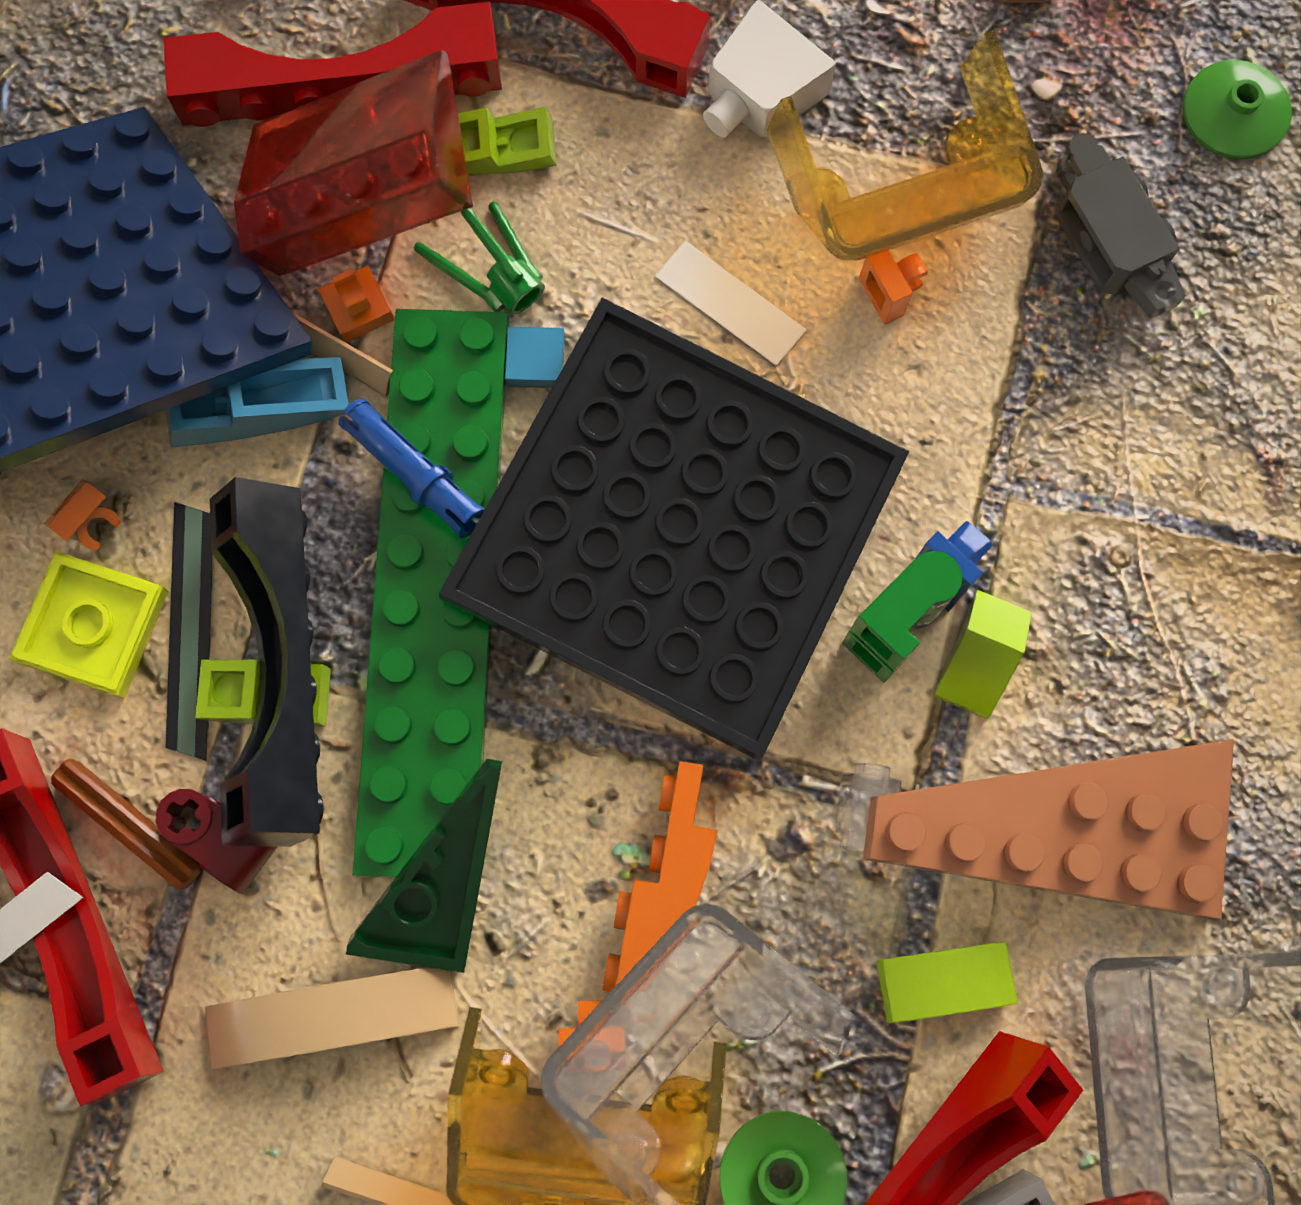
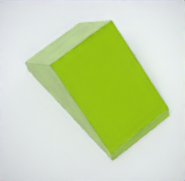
M976 590L933 696L980 717L989 719L1024 655L1031 612Z

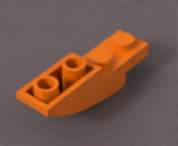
M679 761L677 777L664 776L659 811L670 812L667 836L654 835L648 871L660 873L659 883L634 879L632 893L619 892L613 928L625 930L621 955L609 953L603 983V991L614 992L612 1006L625 1008L650 982L669 957L685 930L700 897L711 864L718 830L693 826L703 765Z

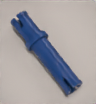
M360 398L350 403L343 412L353 420L350 421L347 417L340 416L339 426L354 437L411 491V499L420 508H424V506L430 508L460 539L470 536L478 523L474 517L476 516L480 519L485 509L479 506L453 482L452 472L444 465H440V467L434 465L371 407L366 399Z

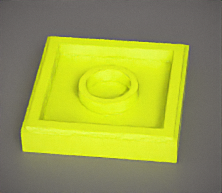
M55 551L9 659L125 699L169 591L161 585Z

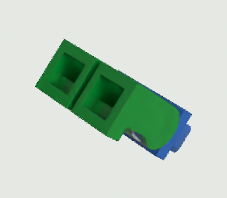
M965 521L949 539H946L937 531L925 543L915 560L857 617L842 644L885 683L920 644V641L911 632L914 629L924 628L933 623L944 609L949 612L982 575L983 572L977 565L979 560L993 546L992 542L968 521Z

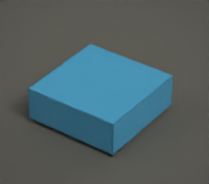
M508 326L506 385L511 387L552 388L564 367V328Z

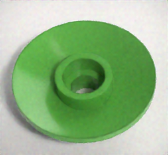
M1224 60L1205 67L1192 79L1183 98V116L1192 136L1207 150L1230 159H1251L1268 153L1284 138L1292 119V105L1289 94L1281 81L1264 67L1243 60ZM1238 97L1245 99L1248 103L1242 102Z
M772 1111L750 1119L731 1137L721 1159L719 1182L725 1205H843L847 1192V1168L839 1145L821 1124L800 1113ZM778 1163L788 1164L793 1171L791 1182L783 1187L772 1184L769 1177L772 1167Z

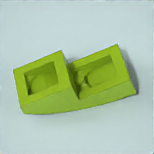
M546 106L496 118L485 107L436 119L439 167L443 173L502 174L557 166L553 120Z
M201 660L195 718L205 721L253 724L259 703L260 661ZM311 664V675L314 677L317 685V695L313 705L314 726L326 727L331 669L323 664Z
M1006 941L876 960L887 1023L1018 1004Z

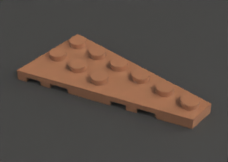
M1234 739L875 796L870 798L863 860L1205 919H1221Z

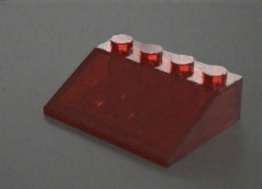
M441 49L254 124L234 199L240 254L252 261H256L257 264L274 274L283 276L473 207L448 54Z

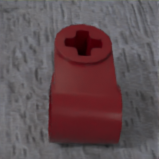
M178 789L170 792L161 800L156 810L155 822L162 836L199 862V866L215 879L240 894L246 891L277 849V847L222 846L221 803L211 796L192 789ZM186 807L196 809L195 816L201 821L197 829L185 827L187 821L180 815Z

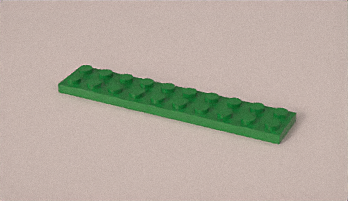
M396 309L391 362L393 373L390 376L387 421L434 465L439 467L444 465L451 471L453 482L479 506L485 509L500 483L509 326L508 313ZM383 467L352 875L356 877L395 878L484 763L492 625L439 598V592L470 536L460 539L430 508L425 506L420 508L411 499V491L386 467Z

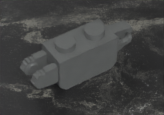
M1089 132L1087 134L1076 133L1072 140L1068 141L1065 147L1067 149L1065 155L1059 159L1056 165L1058 166L1056 169L1059 173L1058 177L1062 178L1061 182L1067 191L1059 208L1058 222L1099 291L1116 295L1127 290L1149 318L1172 310L1186 297L1171 261L1180 250L1172 225L1165 218H1161L1149 198L1148 188L1144 179L1138 173L1132 171L1124 156L1111 161L1104 147L1098 144L1099 139H1095V135L1092 136Z

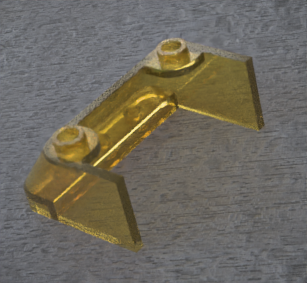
M995 30L984 33L959 66L976 116L958 122L948 133L945 139L944 151L949 166L850 198L844 180L836 172L826 168H816L792 96L780 99L767 127V132L796 213L833 256L843 261H858L1018 208L1028 202L1039 191L1043 181L1042 165Z
M469 1007L448 1092L446 1193L448 1199L454 1205H706L720 1134L727 1043H713L707 1081L685 1075L673 1077L660 1083L655 1088L651 1105L529 1087V1070L513 1053L503 1049H481L482 1008Z

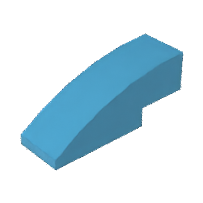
M341 357L298 359L165 410L170 446L173 448L203 445L282 432L345 415L343 411L349 405Z

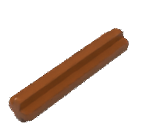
M68 759L53 773L51 784L173 887L185 890L198 878L203 869L199 866V862L166 840L152 821L81 762Z

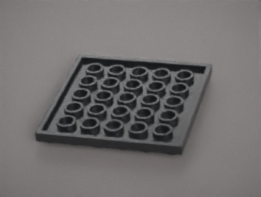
M602 297L441 588L439 598L759 761L763 758L910 451Z

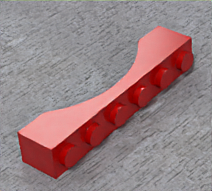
M403 0L432 11L438 7L491 2V4L527 5L557 13L581 24L604 40L623 60L637 82L686 98L709 45L711 14L700 11L696 6L687 2H674L671 0Z
M491 2L435 8L416 26L387 43L361 53L331 59H295L269 55L240 45L219 32L163 38L167 98L182 125L208 127L215 125L219 121L237 119L261 121L269 119L273 115L299 112L315 115L327 109L353 106L363 109L362 103L372 101L416 98L417 103L430 101L434 97L460 94L475 97L483 95L488 91L502 90Z
M1 728L0 867L15 896L19 895L46 872H49L83 897L35 935L33 940L41 960L50 994L55 1024L56 1047L79 1106L106 1101L163 1073L164 1070L31 740Z
M999 1031L864 1205H958L965 1196L990 1174L1019 1154L1046 1141L1084 1090L1049 1046Z

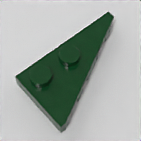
M486 759L352 933L347 945L346 955L464 973L502 761Z

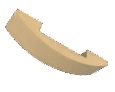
M429 967L205 1006L212 1070L459 1026L452 971Z

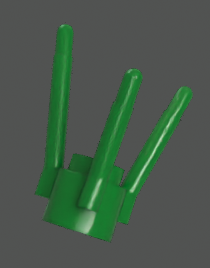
M491 202L488 208L513 256L505 253L470 207L464 206L461 209L464 219L496 260V263L487 273V278L491 282L490 288L420 242L415 243L413 248L416 253L484 299L494 312H500L505 307L510 314H519L530 307L545 289V285L541 281L543 275L531 263L497 202Z

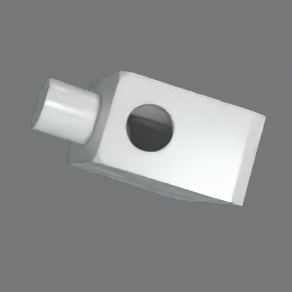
M757 0L712 61L709 70L708 92L715 102L704 111V121L716 135L722 138L730 134L741 122L758 137L768 138L830 93L836 62L762 1Z

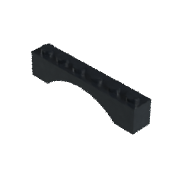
M234 477L209 499L211 553L230 577L246 607L256 637L260 661L259 703L251 734L238 761L220 783L222 846L292 847L320 834V823L324 812L323 799L318 793L316 764L320 756V741L314 733L313 716L317 685L314 677L311 675L310 647L313 642L314 631L312 622L308 619L307 591L310 585V570L305 564L304 557L307 516L302 510L301 488Z

